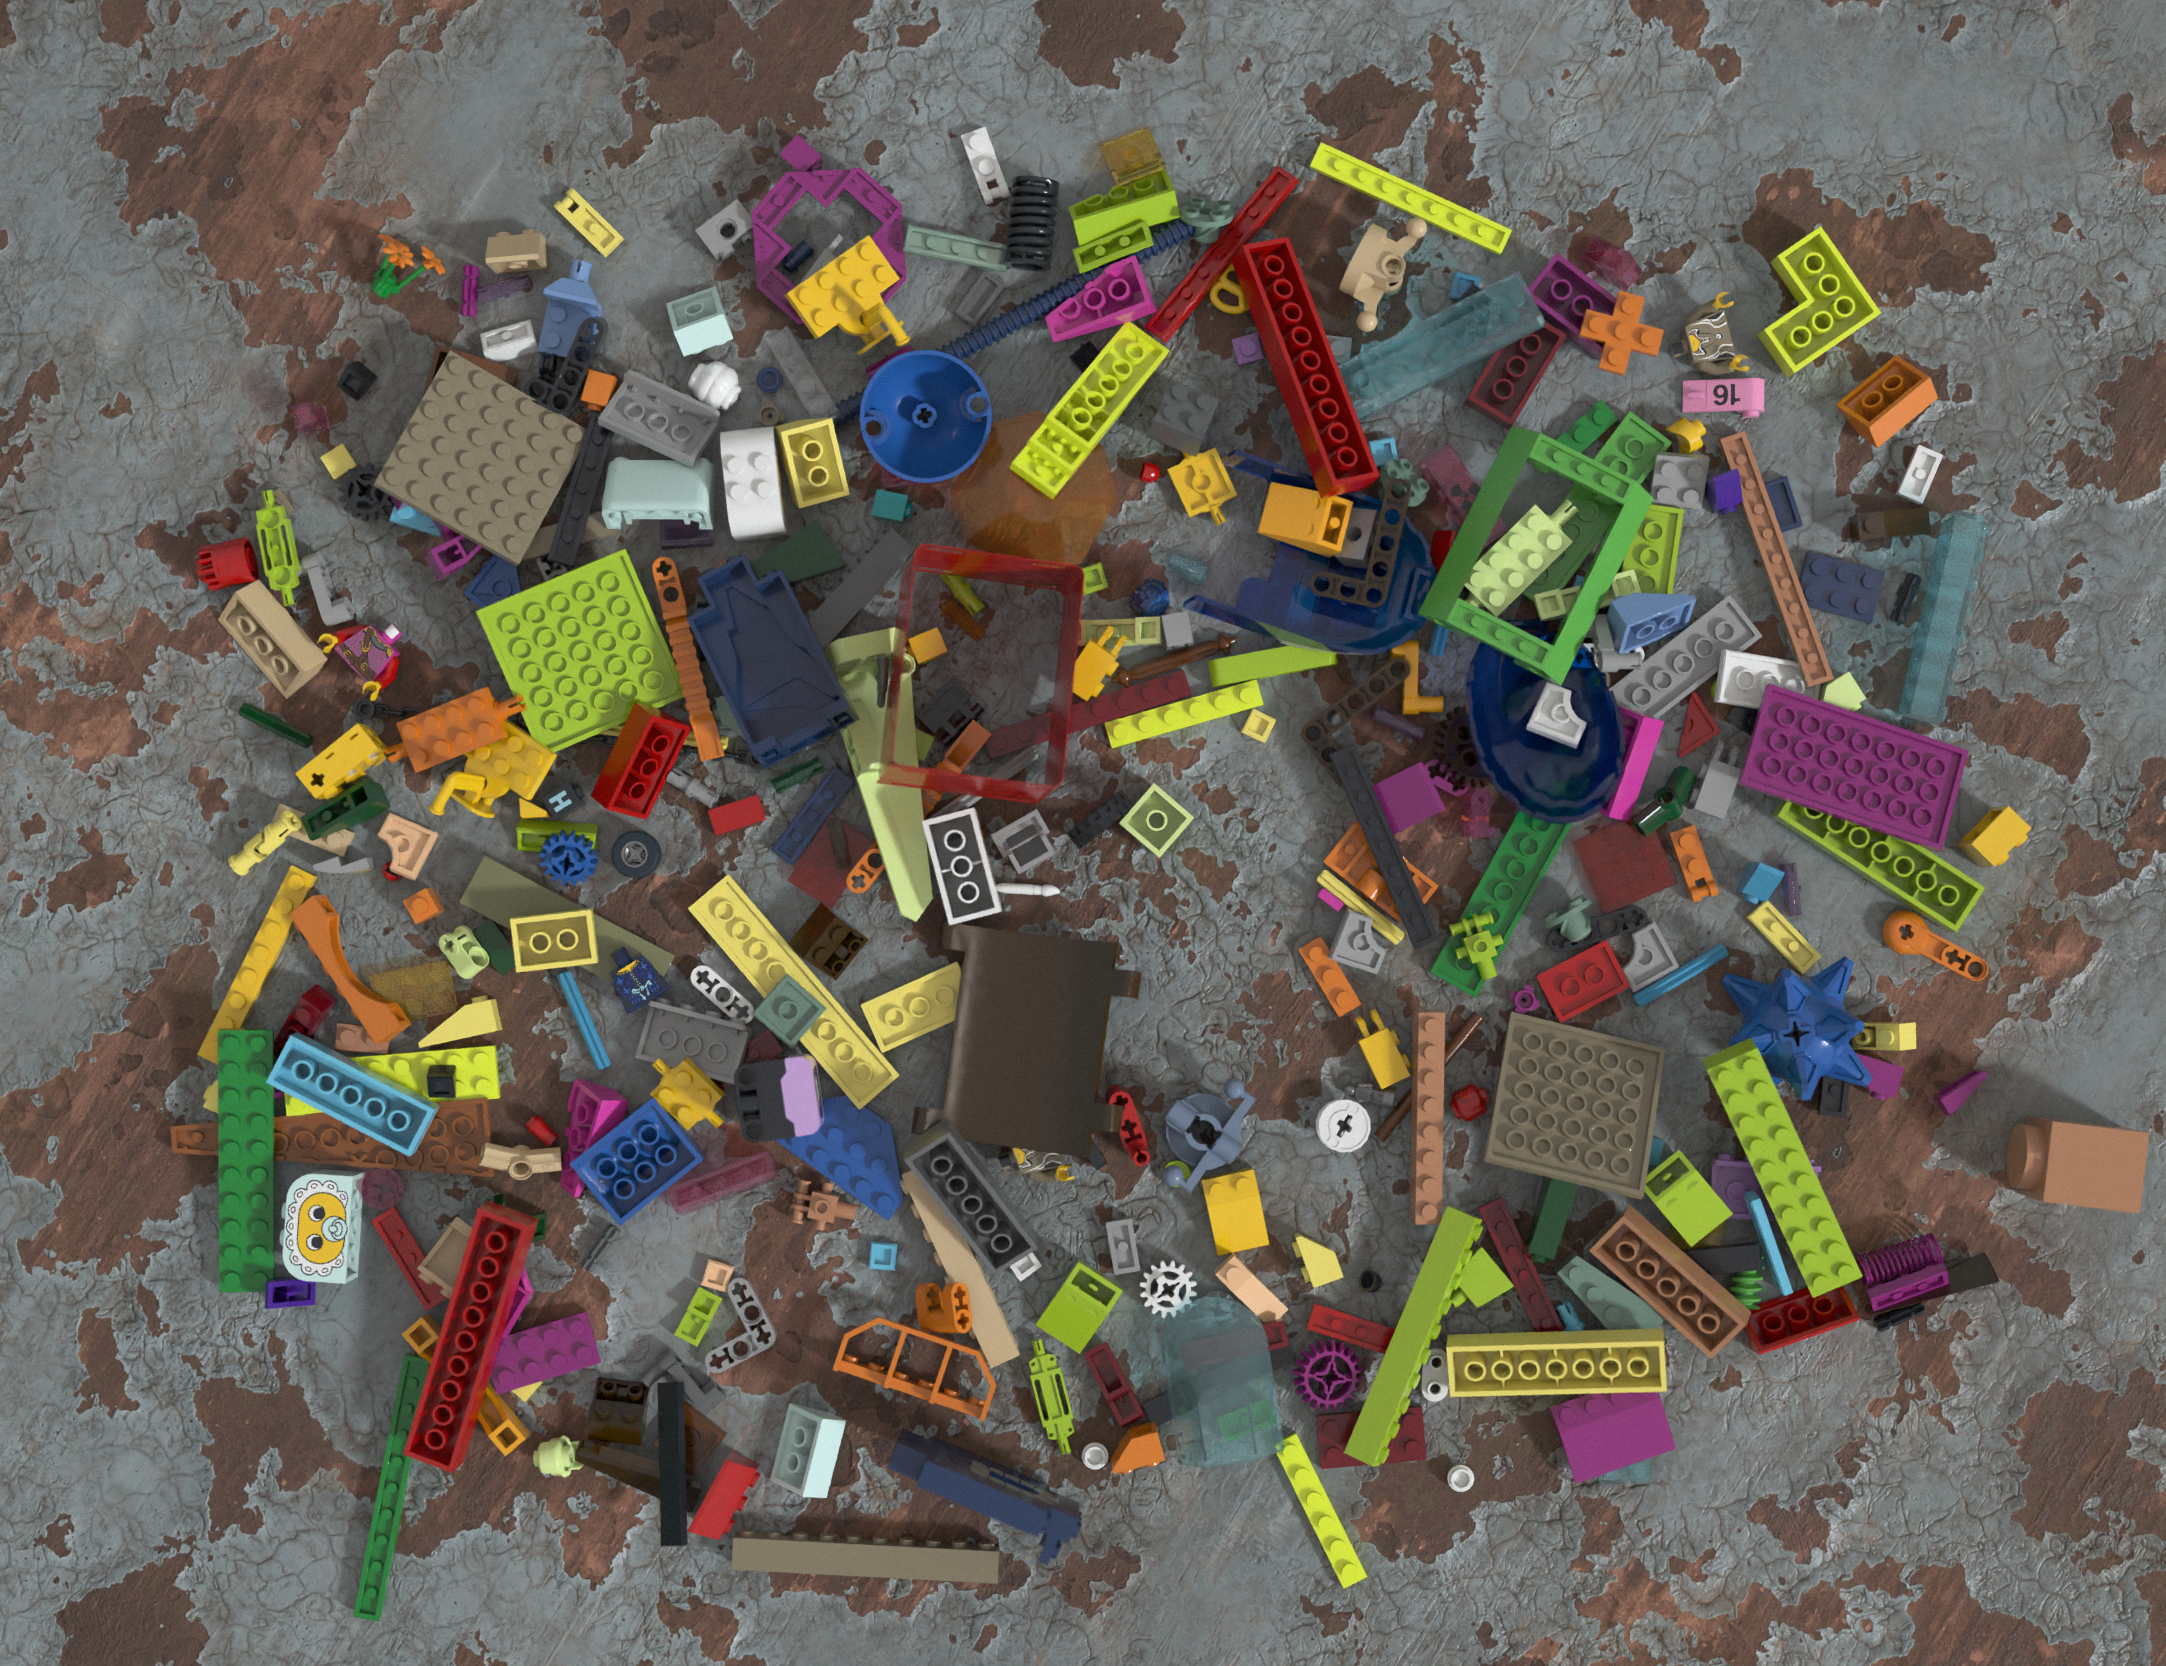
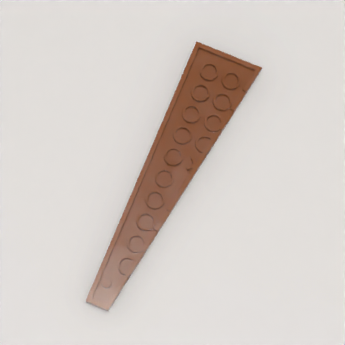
M487 1097L435 1102L440 1107L416 1153L410 1157L326 1113L274 1116L275 1161L495 1177L494 1168L479 1165L483 1144L485 1142L493 1144L489 1099ZM218 1122L170 1126L172 1153L218 1156Z

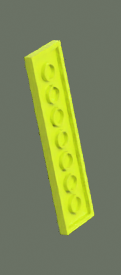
M496 1045L347 1057L433 1102L487 1097L488 1099L500 1098ZM430 1065L456 1066V1098H429L427 1073ZM284 1092L286 1116L324 1113Z

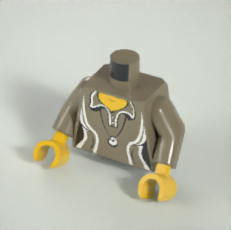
M1730 292L1719 293L1716 300L1712 299L1697 307L1685 320V327L1680 330L1682 340L1669 343L1672 358L1686 355L1689 366H1696L1699 371L1714 376L1734 372L1735 369L1742 372L1749 370L1750 367H1740L1739 365L1742 359H1748L1749 357L1741 354L1736 355L1724 309L1720 310V307L1727 308L1734 304V301L1727 304L1723 303V296Z
M1011 1148L1012 1150L998 1155L1003 1170L1018 1165L1021 1175L1026 1174L1029 1180L1052 1183L1069 1181L1075 1178L1074 1176L1069 1177L1066 1173L1067 1168L1073 1167L1072 1164L1064 1165L1061 1155L1057 1153Z

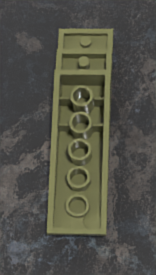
M485 855L459 902L510 930V919L512 917L587 908L548 886ZM593 911L599 961L598 963L579 966L623 988L622 985L626 986L628 984L626 989H630L629 992H631L632 988H637L636 984L629 981L627 977V980L625 979L621 985L614 980L612 972L638 955H641L647 962L646 969L640 970L641 972L639 973V976L643 977L640 979L641 983L645 985L646 981L650 979L647 978L649 977L648 973H646L648 972L647 967L649 970H652L651 975H654L652 976L653 981L656 979L654 969L664 978L676 955ZM622 947L627 956L617 961L613 952ZM655 993L649 996L647 999L652 1001Z

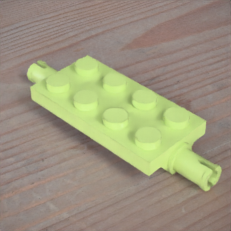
M1566 499L1550 516L1546 515L1535 504L1474 565L1464 585L1470 591L1468 593L1470 596L1465 601L1477 608L1486 607L1495 617L1501 614L1573 543L1562 531V526L1579 510L1573 506L1565 513V510L1572 504Z

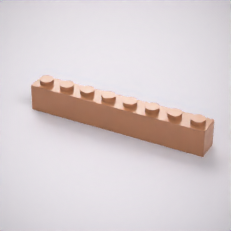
M1413 1009L1409 1219L1415 1225H1438L1442 1220L1445 1012L1440 1009Z

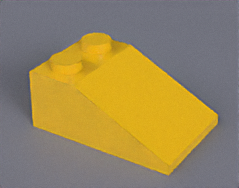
M1253 1167L1202 1177L1201 1182L1217 1255L1220 1256L1269 1245Z

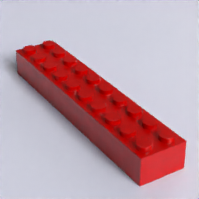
M1289 237L1242 245L1231 259L1321 499L1367 489L1380 475Z
M488 1201L478 1208L403 1455L451 1473L463 1464L538 1218L492 1201Z

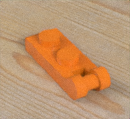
M1695 825L1668 833L1692 903L1701 901L1702 897L1708 895L1710 897L1718 895V888L1710 871ZM1703 878L1705 885L1697 888L1695 880Z

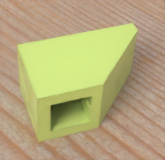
M1846 672L1820 687L1818 700L1855 712L1862 707L1860 702L1866 699L1850 672Z

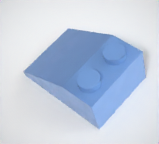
M1632 593L1627 596L1621 595L1611 601L1607 614L1614 650L1618 653H1626L1683 631L1688 626L1696 597L1694 595Z

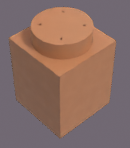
M2027 1115V1124H2017L2010 1136L2006 1160L2009 1184L2013 1188H2019V1194L2042 1202L2140 1214L2149 1133L2121 1126Z

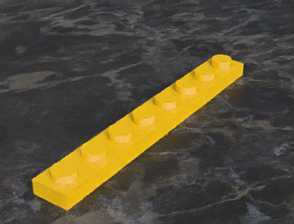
M295 865L290 866L197 1055L218 1065V1029L243 1028L294 925V920L290 913L306 901L317 876Z

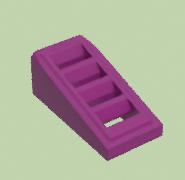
M1975 1069L1935 1094L1933 1098L1943 1114L1951 1116L1988 1075L1986 1071Z

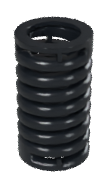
M1039 176L1013 177L1011 191L1013 199L1010 201L1012 209L1009 211L1011 219L1008 221L1010 229L1007 231L1008 240L1006 241L1007 249L1004 256V265L1024 271H1049L1052 259L1050 257H1052L1053 253L1051 250L1044 248H1051L1054 244L1050 238L1055 234L1051 228L1056 225L1055 220L1052 218L1057 215L1056 210L1053 208L1058 205L1055 197L1059 195L1060 183L1056 180ZM1034 182H1035V183H1042V184H1045V185H1034Z

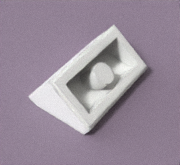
M531 319L480 334L483 353L486 359L496 363L537 352L538 342Z

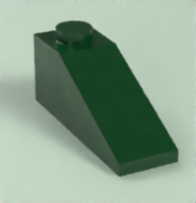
M363 779L301 817L309 839L314 841L368 821L391 806L381 784Z

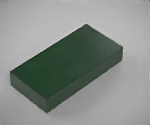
M488 919L473 931L475 938L487 952L489 961L501 976H504L515 967L513 945L495 921Z

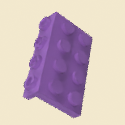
M1719 1154V1158L1710 1159L1709 1186L1733 1213L1729 1218L1752 1220L1743 1195L1753 1190L1762 1201L1768 1221H1777L1747 1155H1745V1160L1735 1159L1733 1154ZM1809 1159L1812 1168L1818 1178V1172H1821V1166L1814 1164L1813 1159Z

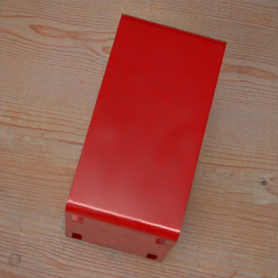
M922 544L916 549L901 576L878 773L879 779L876 783L1032 804L1039 803L1062 783L1085 579L1084 571L1079 566L931 544ZM927 547L964 552V554L927 549ZM1034 563H1043V564L1064 566V567H1070L1071 569L1051 567V566H1044V565H1038V564H1034ZM915 567H925V568L946 570V571H951L952 573H949V572H941V571H934V570H927V569H920V568H915ZM914 570L1055 590L1062 594L1064 599L1044 785L956 774L952 771L899 765L894 762L893 752ZM1020 582H1030V583L1051 585V586H1056V587H1046V586L1025 584V583H1020Z

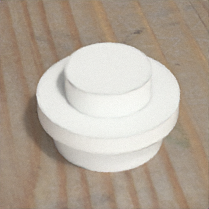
M1098 1442L1086 1445L1082 1451L1083 1463L1090 1469L1102 1468L1108 1461L1106 1447Z
M1455 1465L1449 1470L1447 1481L1453 1490L1464 1492L1473 1485L1474 1475L1469 1467Z

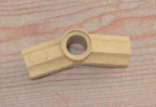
M485 1142L481 1149L479 1165L507 1171L514 1179L524 1180L529 1178L532 1173L562 1171L561 1149L556 1147L531 1150L525 1145L509 1148Z

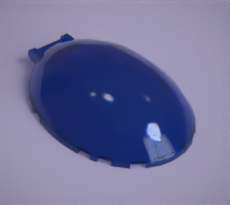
M1539 616L1536 619L1503 620L1521 630H1536V632L1529 634L1550 645L1558 630L1549 632L1547 621H1541ZM1481 642L1470 663L1465 698L1470 736L1478 760L1487 777L1508 803L1523 814L1548 823L1569 824L1582 821L1594 815L1609 801L1617 788L1619 776L1623 771V766L1621 765L1622 756L1625 752V737L1621 714L1614 692L1608 689L1604 680L1606 674L1604 672L1601 673L1591 659L1593 654L1582 643L1560 686L1572 691L1570 697L1572 710L1578 718L1587 723L1575 749L1526 730L1546 682H1552L1513 663V657Z

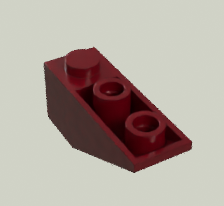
M318 984L303 994L274 1040V1056L277 1059L279 1058L290 1035L296 1032L312 1038L326 1020L338 999Z

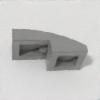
M340 856L313 865L316 871L332 874L358 873L376 868L373 858H364L346 864L345 858Z

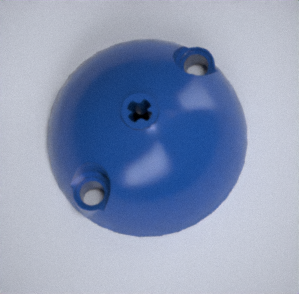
M910 351L898 355L885 363L869 381L860 405L861 431L871 454L889 472L913 482H939L952 478L966 470L981 454L991 429V404L982 381L963 361L940 351ZM975 397H981L985 402V407L980 412H974L970 407V402ZM921 408L931 411V416L928 417V422L922 423V419H917V414L921 413ZM871 420L878 421L881 425L880 432L875 436L869 435L866 432V424Z

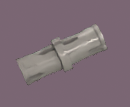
M676 767L667 776L666 782L685 792V796L695 798L710 809L713 808L720 794L701 784V780L691 778Z

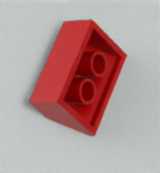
M731 1450L688 1531L717 1540L720 1539L723 1533L728 1535L735 1523V1520L731 1519L734 1511H741L748 1498L744 1496L747 1487L753 1488L760 1476V1473L756 1472L760 1464Z

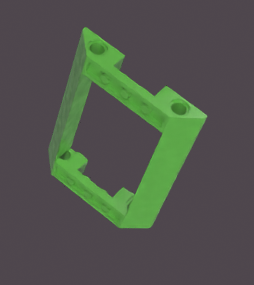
M1512 426L1418 615L1464 638L1469 635L1513 657V663L1561 686L1654 498L1635 480L1540 432ZM1526 461L1533 464V468L1545 474H1548L1551 470L1596 493L1594 499L1606 505L1612 504L1619 508L1551 645L1458 598Z

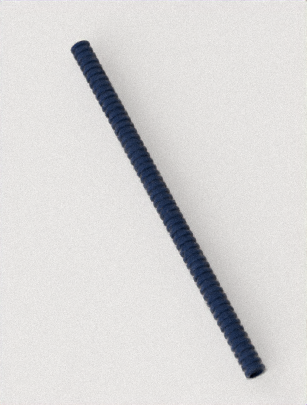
M1181 217L1180 220L1174 219L1173 224L1167 223L1166 227H1160L1158 232H1151L1154 245L1084 273L1073 274L1071 279L1065 278L1064 283L1058 282V286L1050 287L1051 290H1043V294H1036V298L1030 297L1029 302H1021L1022 305L1014 306V310L1008 309L1006 314L1001 313L999 318L993 317L992 322L986 321L984 326L980 324L978 326L979 329L975 330L973 328L971 333L968 334L966 332L963 334L964 337L960 338L958 336L955 342L951 340L949 345L943 344L942 349L936 348L935 351L950 354L963 361L962 358L964 357L968 359L971 353L975 355L977 350L981 349L983 351L985 349L984 346L988 345L990 347L992 342H999V338L1005 339L1008 333L1012 335L1014 330L1020 331L1021 326L1027 327L1028 323H1034L1036 318L1042 319V315L1050 314L1049 311L1055 310L1056 307L1060 306L1068 298L1075 296L1085 288L1084 286L1089 281H1093L1100 276L1109 265L1134 255L1141 265L1144 263L1143 260L1149 261L1151 256H1158V252L1164 253L1165 248L1171 249L1173 244H1180V240L1186 241L1188 236L1193 237L1194 229L1192 225L1183 222ZM862 388L863 391L860 393L858 391L855 392L853 397L849 395L846 401L844 399L840 400L841 403L838 405L834 403L833 408L827 407V411H820V415H812V419L831 417L834 428L836 427L837 429L840 428L839 425L842 423L846 425L849 419L851 421L855 420V416L860 417V405L866 388Z

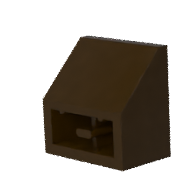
M820 903L788 944L805 960L834 980H837L869 939L823 903Z
M598 1377L587 1420L588 1439L641 1446L647 1420L650 1388L643 1382Z

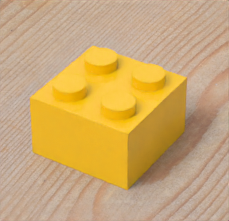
M2009 806L1992 807L1957 843V846L1978 867L2000 866L2009 858L2008 852L2014 846L2019 847L2028 838L2026 834L2031 827Z

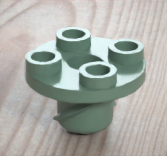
M1193 197L1189 199V204L1181 208V219L1183 222L1194 226V239L1197 242L1210 244L1218 240L1219 227L1229 224L1233 220V209L1230 207L1231 203L1227 200L1213 202L1205 201V199L1200 197Z
M1401 458L1399 461H1388L1381 468L1380 478L1383 487L1379 490V498L1382 503L1388 483L1396 478L1406 480L1411 486L1412 494L1409 506H1418L1424 501L1429 490V484L1420 477L1407 459ZM1396 484L1392 488L1393 497L1402 498L1405 496V485Z
M1581 894L1569 901L1568 908L1562 911L1560 907L1556 908L1544 918L1546 921L1543 923L1544 927L1549 929L1559 924L1562 936L1567 937L1570 942L1582 940L1591 932L1589 917L1581 911L1592 904L1589 897L1585 898Z

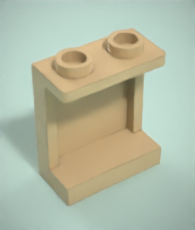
M458 1217L453 1220L417 1268L421 1271L418 1277L429 1285H432L435 1281L443 1287L440 1293L451 1299L472 1230L471 1226Z

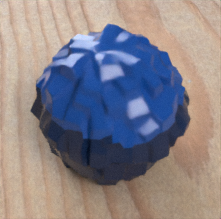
M1149 577L1128 598L1134 615L1139 617L1162 616L1170 604L1169 593L1165 588L1164 582Z

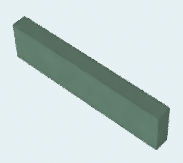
M912 225L906 226L902 249L904 253L1003 273L1007 269V266L1004 265L1006 244Z

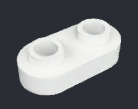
M1432 1347L1429 1348L1431 1354L1425 1365H1421L1420 1389L1427 1400L1437 1402L1442 1400L1448 1392V1363L1446 1352L1441 1348ZM1436 1357L1441 1359L1439 1366L1432 1365V1360ZM1433 1384L1439 1385V1391L1436 1393L1430 1391V1387Z

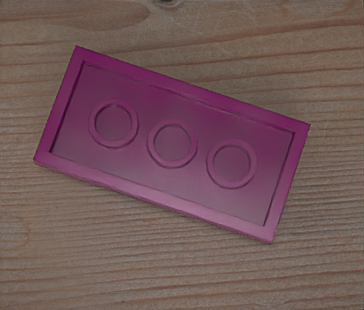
M587 1311L502 1337L491 1371L497 1395L602 1363Z

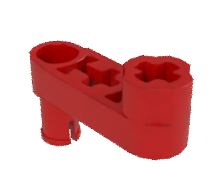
M1114 1084L1109 1087L1105 1095L1108 1104L1124 1106L1121 1127L1125 1125L1124 1121L1127 1119L1131 1123L1135 1122L1131 1125L1134 1136L1130 1137L1126 1127L1121 1128L1119 1136L1128 1156L1137 1166L1142 1167V1162L1147 1165L1150 1161L1144 1131L1126 1087ZM1121 1095L1122 1101L1116 1103V1097Z

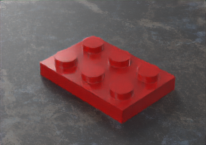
M1606 939L1535 975L1559 1023L1631 987Z

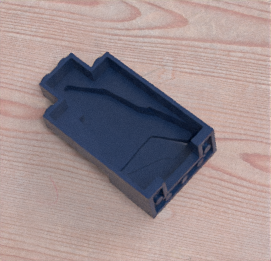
M743 554L730 557L724 565L718 568H709L702 573V576L697 578L710 606L694 610L692 615L686 619L753 756L765 768L860 720L847 692L840 684L788 577L782 569L769 571L759 580L751 562Z

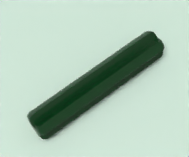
M243 703L239 710V716L304 748H309L313 742L314 737L248 703Z

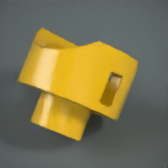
M1682 417L1665 429L1676 436L1679 442V453L1692 454L1703 446L1701 436L1706 433V429L1697 418L1689 422L1686 418Z

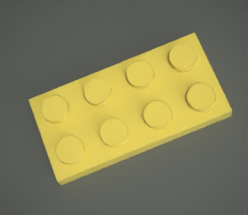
M958 961L861 1004L882 1053L954 1021L961 977V968Z

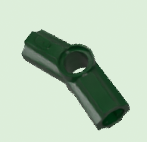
M1679 765L1678 768H1674L1665 786L1659 788L1654 793V801L1630 820L1632 826L1641 836H1649L1665 821L1676 820L1682 815V803L1697 779L1696 774L1684 766Z

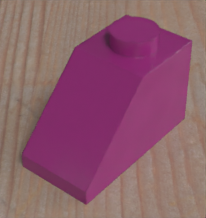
M1856 1053L1873 1078L1867 1087L1862 1086V1088L1871 1091L1870 1096L1886 1101L1887 1096L1896 1098L1904 1067Z

